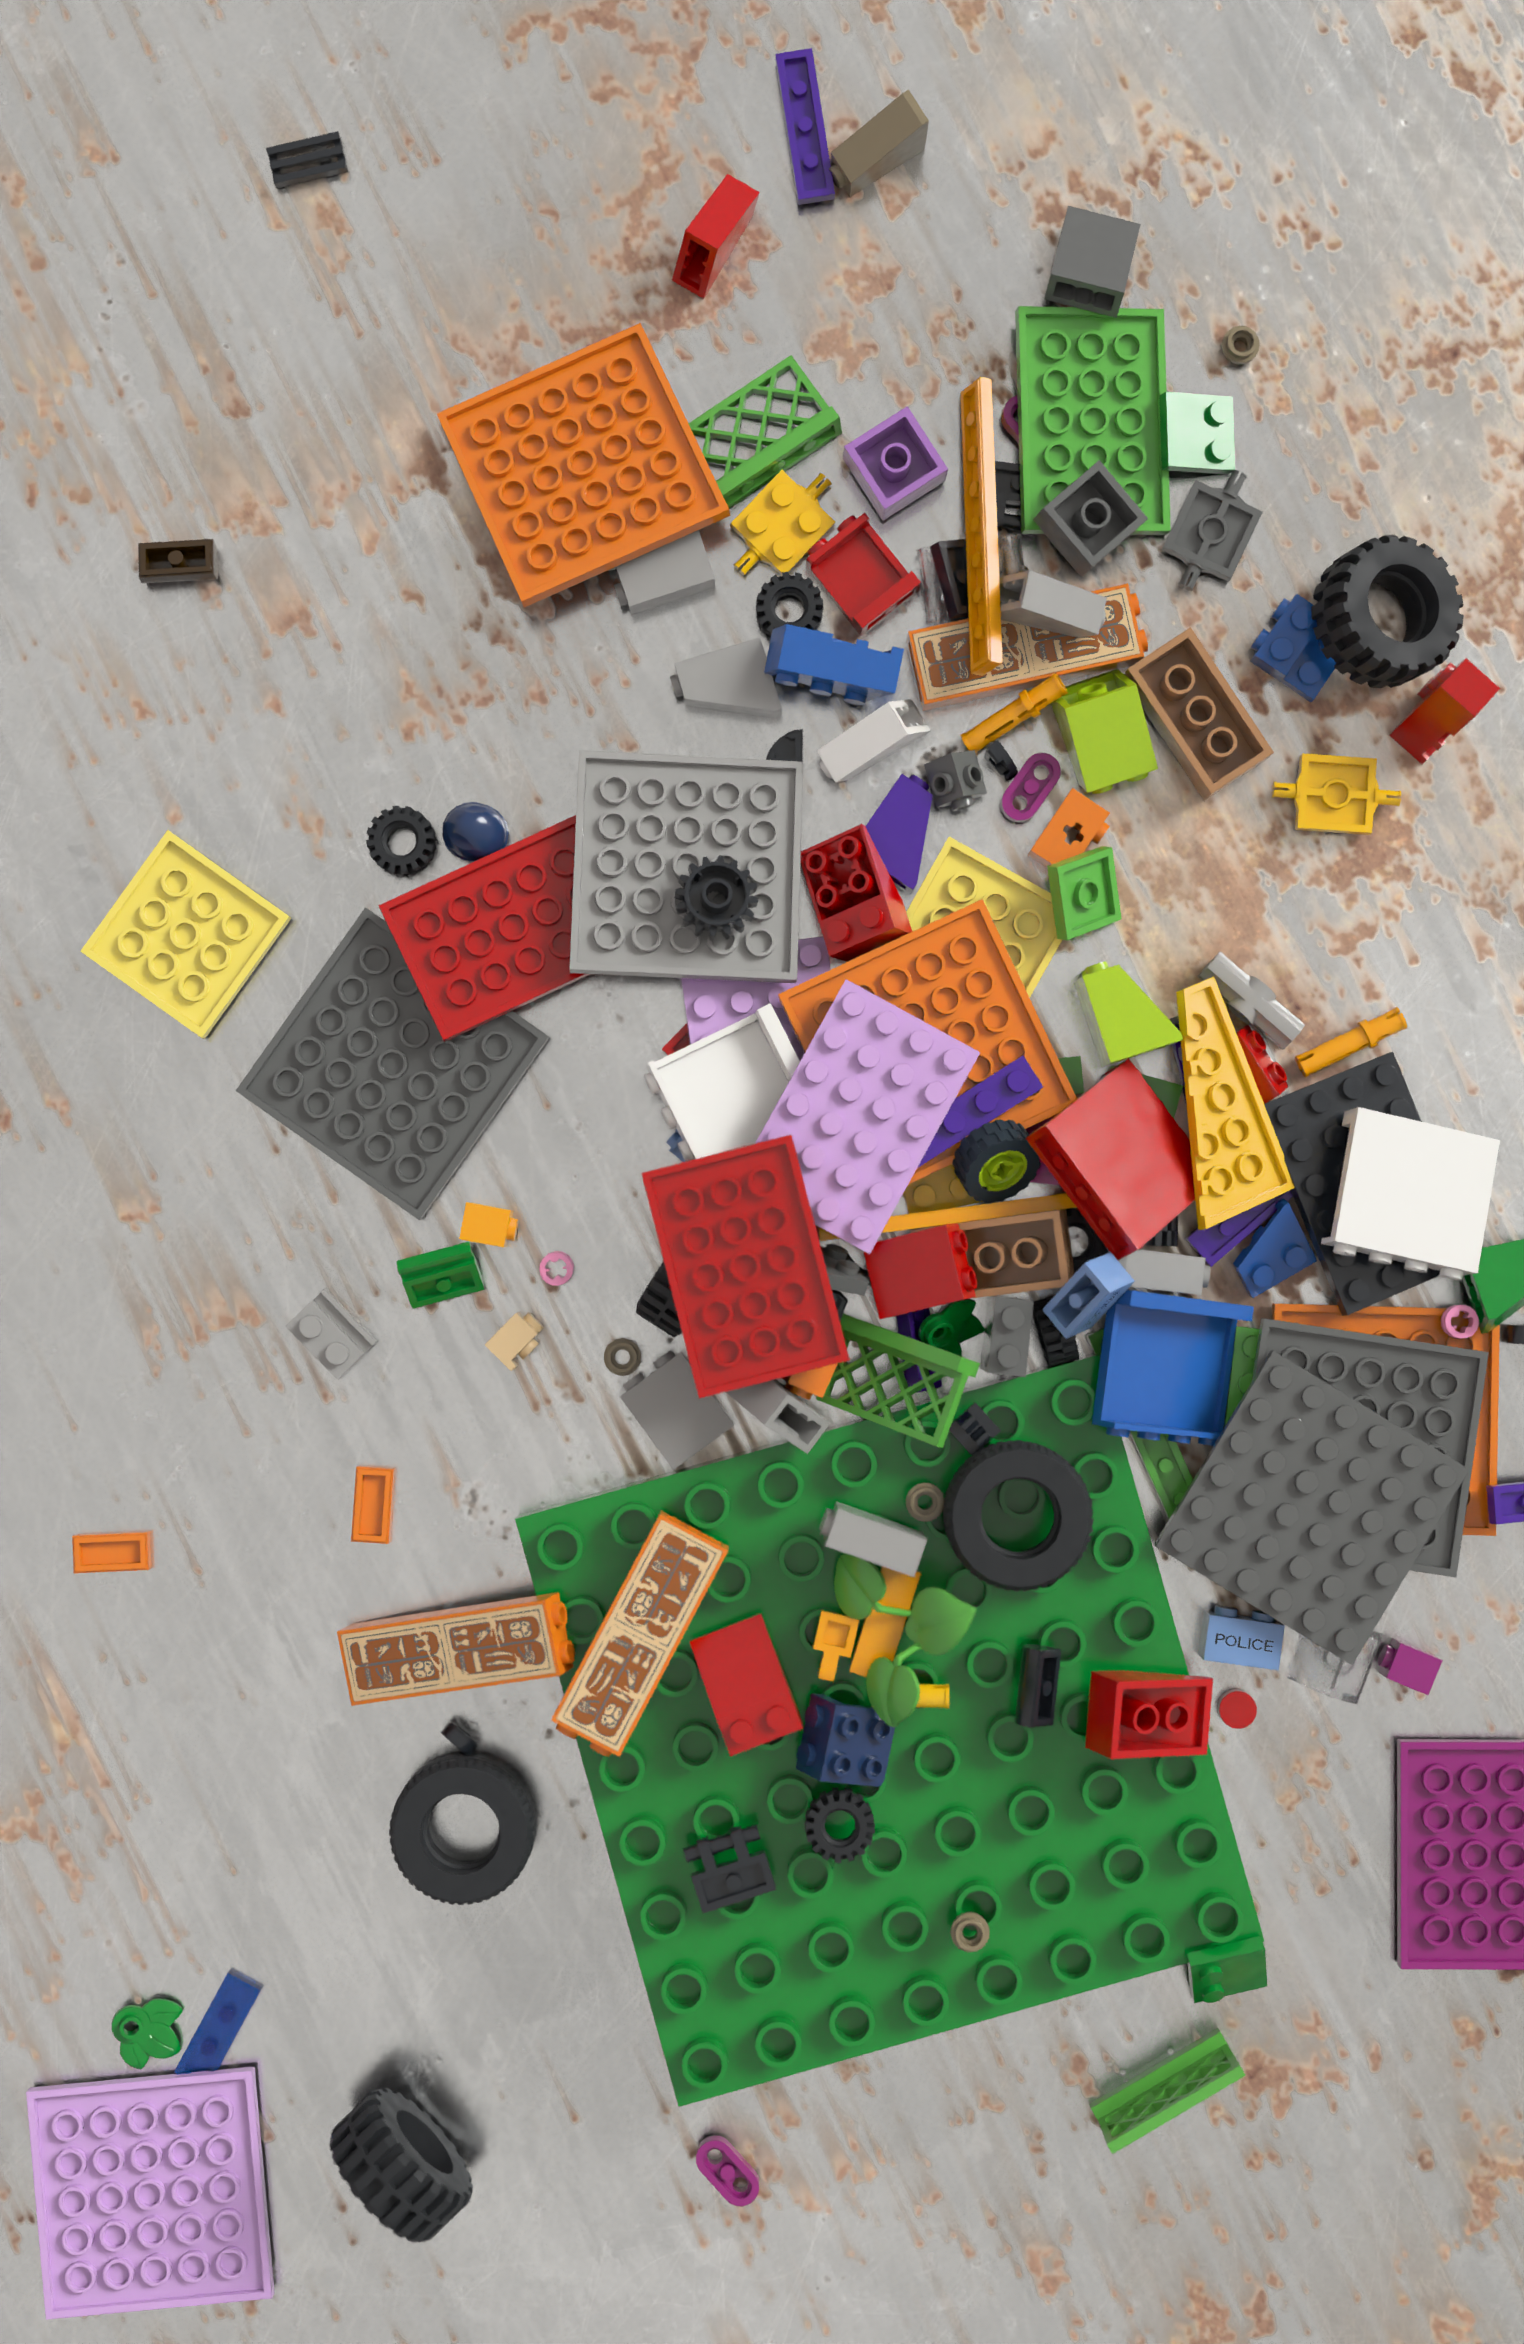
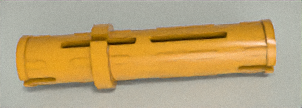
M1056 673L1031 690L1027 691L1024 689L1019 693V698L992 714L966 733L961 734L965 746L969 751L975 750L977 753L1031 716L1036 718L1041 715L1040 711L1063 695L1068 694L1067 689Z
M1395 1007L1370 1021L1364 1019L1358 1022V1026L1350 1031L1295 1056L1299 1070L1306 1078L1367 1047L1372 1049L1378 1046L1377 1042L1407 1029V1023L1403 1014L1400 1013L1398 1007Z

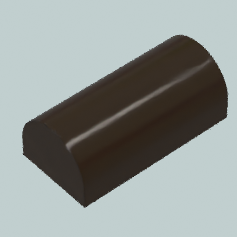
M213 539L138 543L139 579L142 584L218 579L219 561Z

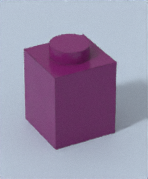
M1392 1638L1390 1644H1385L1379 1654L1377 1664L1380 1666L1378 1673L1387 1679L1429 1695L1443 1660L1433 1654Z

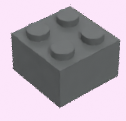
M1099 460L1047 504L1033 520L1082 577L1135 532L1148 518Z

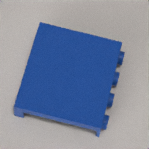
M1127 1290L1106 1312L1092 1424L1107 1427L1106 1434L1113 1436L1129 1437L1130 1430L1138 1431L1137 1437L1143 1439L1160 1440L1161 1434H1168V1441L1190 1443L1191 1437H1198V1444L1213 1446L1224 1427L1237 1320L1252 1321L1254 1307Z

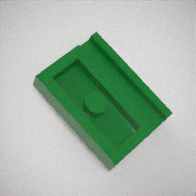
M469 1241L396 1261L397 1270L402 1278V1283L412 1309L485 1290L484 1281Z

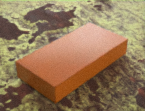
M356 1466L351 1542L390 1543L395 1468Z
M150 1531L76 1534L72 1536L74 1573L151 1569Z

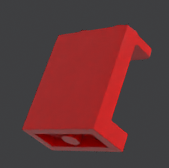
M863 513L858 518L852 515L844 520L837 527L839 533L829 541L822 538L808 550L807 553L810 556L806 559V568L860 636L916 594L921 585V581L913 571L909 573L871 527L869 523L870 518L866 513Z
M958 1223L945 1224L878 1241L870 1254L864 1252L879 1320L975 1297L974 1289L977 1288V1279L973 1268L968 1266L965 1253L968 1250V1241L964 1231L959 1228Z

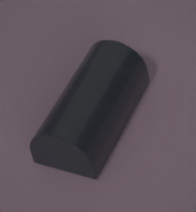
M1023 1645L1015 1714L1016 1724L1029 1728L1053 1726L1061 1649L1043 1645Z

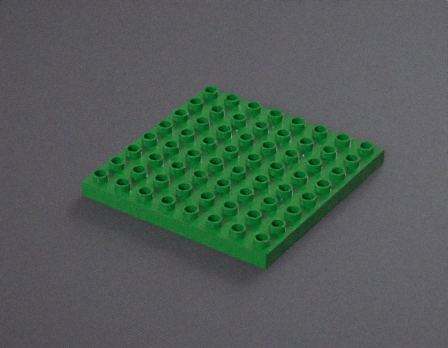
M1091 1353L1080 1356L1075 1361L1053 1367L1048 1365L1026 1372V1377L1009 1376L963 1390L953 1418L954 1421L973 1402H976L1001 1430L984 1447L1009 1440L1037 1443L1053 1450L1067 1460L1086 1484L1092 1500L1094 1513L1092 1514L1094 1518L1092 1533H1090L1091 1539L1087 1544V1549L1083 1551V1557L1078 1560L1077 1565L1071 1568L1072 1571L1068 1574L1066 1573L1062 1579L1058 1578L1055 1583L1048 1584L1044 1588L1038 1587L1037 1590L1009 1591L981 1581L966 1569L954 1553L946 1535L943 1511L936 1519L927 1522L913 1518L908 1512L906 1496L913 1486L919 1483H930L938 1487L943 1497H946V1491L950 1480L954 1477L953 1475L957 1472L960 1465H963L965 1460L972 1456L949 1431L943 1448H940L865 1418L828 1427L808 1454L785 1439L522 1513L515 1518L536 1596L559 1592L560 1601L564 1603L567 1610V1623L565 1626L568 1640L574 1646L575 1659L573 1668L559 1676L563 1694L568 1688L661 1511L729 1546L724 1560L621 1755L617 1756L611 1753L610 1757L604 1756L589 1746L591 1741L579 1735L576 1737L678 2107L1188 1963L1187 1953L1258 1936H1261L1264 1942L1209 1743L1207 1755L1110 1759L1085 1748L1091 1671L1126 1670L1189 1675L1123 1439L1120 1436L1106 1434L1107 1427L1092 1424L1100 1365L1098 1354ZM948 1394L941 1395V1396H938V1397H939V1399H941V1398H943L944 1396H946V1395H948ZM931 1399L915 1403L917 1411L932 1404ZM907 1406L891 1410L897 1423L910 1416ZM935 1411L921 1419L925 1433L934 1436L939 1422ZM883 1412L877 1414L884 1417ZM913 1424L907 1426L915 1429ZM1025 1479L1007 1480L994 1487L987 1495L982 1507V1525L989 1539L999 1547L1010 1551L1028 1550L1040 1544L1050 1532L1054 1519L1053 1505L1046 1491L1038 1484ZM922 1495L918 1499V1506L922 1509L929 1508L932 1504V1498L929 1495ZM836 1501L924 1533L927 1542L916 1570L920 1571L921 1575L910 1609H912L914 1600L922 1590L933 1587L943 1589L960 1601L976 1608L966 1633L949 1652L941 1655H931L920 1649L903 1660L901 1666L909 1667L916 1675L919 1684H949V1709L916 1707L909 1717L895 1727L885 1779L880 1786L823 1782L795 1769L797 1749L801 1744L805 1725V1712L809 1706L811 1693L824 1694L847 1705L872 1707L867 1693V1677L849 1672L865 1619L859 1620L851 1658L839 1655L834 1681L819 1679L817 1676L824 1651L813 1649L821 1610L847 1616L839 1607L834 1591L837 1562L841 1555L847 1553L825 1546L824 1535L820 1534L821 1530H819L826 1508L833 1510ZM873 1563L880 1571L882 1566ZM761 1613L802 1718L803 1728L730 1756L689 1641ZM905 1625L894 1659L898 1654L914 1644V1641L909 1639L906 1634ZM1023 1645H1043L1061 1649L1053 1726L1029 1728L1015 1723ZM838 1787L839 1790L849 1788L852 1789V1793L862 1795L864 1801L869 1803L874 1817L875 1834L872 1836L873 1841L870 1847L867 1846L865 1848L866 1852L861 1857L858 1854L850 1862L847 1859H842L841 1863H835L834 1859L831 1858L828 1861L823 1859L819 1852L816 1854L812 1849V1845L808 1842L806 1836L805 1816L810 1808V1803L814 1798L818 1799L820 1797L819 1793L826 1791V1793L831 1792L832 1788ZM835 1811L825 1821L826 1832L835 1839L847 1838L855 1828L853 1817L845 1811ZM740 1825L742 1829L757 1825L761 1839L748 1843L747 1847L750 1854L765 1849L775 1880L776 1890L703 1913L691 1873L705 1868L702 1859L687 1863L683 1848L697 1844V1839L708 1836L710 1840L730 1833L729 1829ZM735 1848L714 1854L717 1865L738 1858ZM962 1913H977L988 1924L989 1939L986 1945L978 1951L965 1952L959 1949L952 1940L951 1925L955 1918ZM968 1925L963 1929V1935L966 1937H972L977 1932V1928L973 1925Z

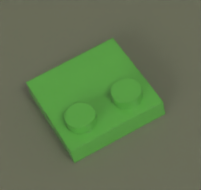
M1100 846L1047 866L1057 939L1070 940L1122 919L1112 847Z

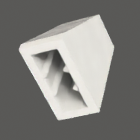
M912 699L887 702L818 749L817 753L821 758L819 763L825 775L830 779H834L835 783L847 781L931 730Z

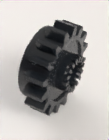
M719 855L717 861L710 862L706 856L703 857L701 866L697 867L693 863L689 865L688 871L690 876L680 875L678 883L684 888L675 889L674 898L682 900V902L676 905V913L687 914L683 919V925L687 927L694 923L696 925L695 935L697 937L705 930L709 931L710 941H714L717 932H722L723 937L727 940L730 939L732 928L739 933L744 931L745 926L742 919L752 922L754 913L749 908L757 907L758 898L750 895L756 892L757 884L748 883L747 879L749 878L750 871L747 869L741 872L737 868V860L729 864L724 862L723 856ZM713 891L719 892L725 896L726 901L721 904H713L706 896Z

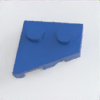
M1284 1198L1279 1200L1274 1206L1278 1210L1265 1227L1260 1225L1252 1236L1250 1245L1244 1248L1233 1262L1247 1293L1252 1298L1317 1262L1289 1202Z

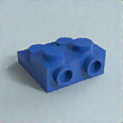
M1296 593L1291 601L1286 598L1281 601L1271 616L1277 621L1270 632L1264 628L1251 646L1256 652L1250 662L1309 702H1312L1334 671L1336 662L1331 657L1328 659L1325 657L1321 650L1324 648L1321 639L1316 640L1313 628L1317 627V621L1312 620L1311 606L1313 604Z

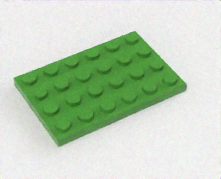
M1018 306L1015 310L1021 534H1045L1033 519L1047 504L1100 460L1148 518L1131 535H1167L1171 531L1169 470H1162L1159 403V396L1167 392L1164 309L1119 308L1117 318L1076 307Z

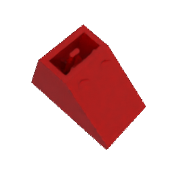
M860 824L801 851L802 870L829 957L848 962L912 932L903 900L864 824Z

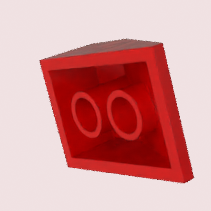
M761 1613L689 1641L730 1756L803 1728L802 1718Z
M1126 1670L1091 1671L1085 1748L1110 1759L1207 1755L1213 1678Z

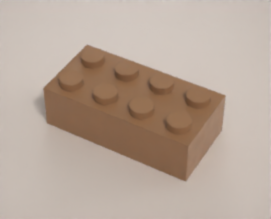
M1191 627L1129 667L1124 673L1137 684L1143 710L1204 801L1266 761L1274 753Z
M1066 1209L958 1223L959 1228L964 1231L968 1241V1250L965 1252L968 1266L973 1268L977 1279L974 1298L1060 1288L1075 1274ZM937 1226L911 1229V1230H910V1233L917 1232V1231H921V1230H925V1229H929V1228H933V1227H937Z

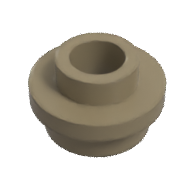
M1246 326L1231 328L1222 340L1224 356L1235 364H1246L1252 361L1259 351L1260 342L1257 334ZM1242 341L1246 345V350L1242 352L1237 351L1234 348V342Z
M616 1339L605 1349V1365L615 1375H629L639 1367L641 1351L638 1345L630 1339ZM619 1350H626L629 1353L630 1360L628 1363L620 1364L616 1360V1353Z
M919 1483L909 1490L906 1496V1507L913 1518L924 1522L936 1519L943 1511L944 1497L935 1485ZM929 1495L932 1498V1504L929 1508L922 1509L918 1506L920 1496Z
M974 1912L962 1913L955 1918L951 1925V1937L959 1949L965 1952H975L986 1945L989 1939V1927L981 1915ZM968 1925H973L977 1928L976 1934L972 1937L963 1935V1929Z

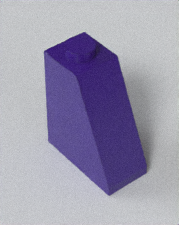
M901 774L865 827L893 882L909 894H912L918 881L933 794L927 791L930 786L919 777L911 774L908 778Z

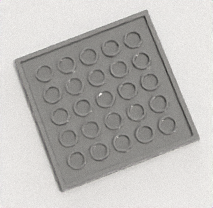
M579 750L570 973L796 983L798 968L803 762ZM720 855L723 856L724 862L729 864L737 860V868L741 872L747 869L750 871L749 878L747 879L748 883L757 884L756 892L750 896L758 898V904L755 908H749L754 913L752 922L742 919L745 926L742 933L732 928L730 939L726 940L722 932H717L714 941H710L709 931L704 930L697 937L695 935L696 925L694 923L684 927L683 919L687 914L676 913V905L682 902V900L674 897L675 889L684 888L678 883L681 874L690 876L688 868L691 863L699 867L702 865L703 857L707 856L710 862L717 861ZM713 891L706 896L713 904H721L726 901L725 896L719 892Z

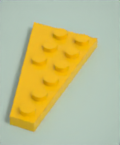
M1214 977L1176 992L1179 1028L1183 1040H1181L1198 1230L1210 1228L1295 1188L1284 1160L1283 1151Z

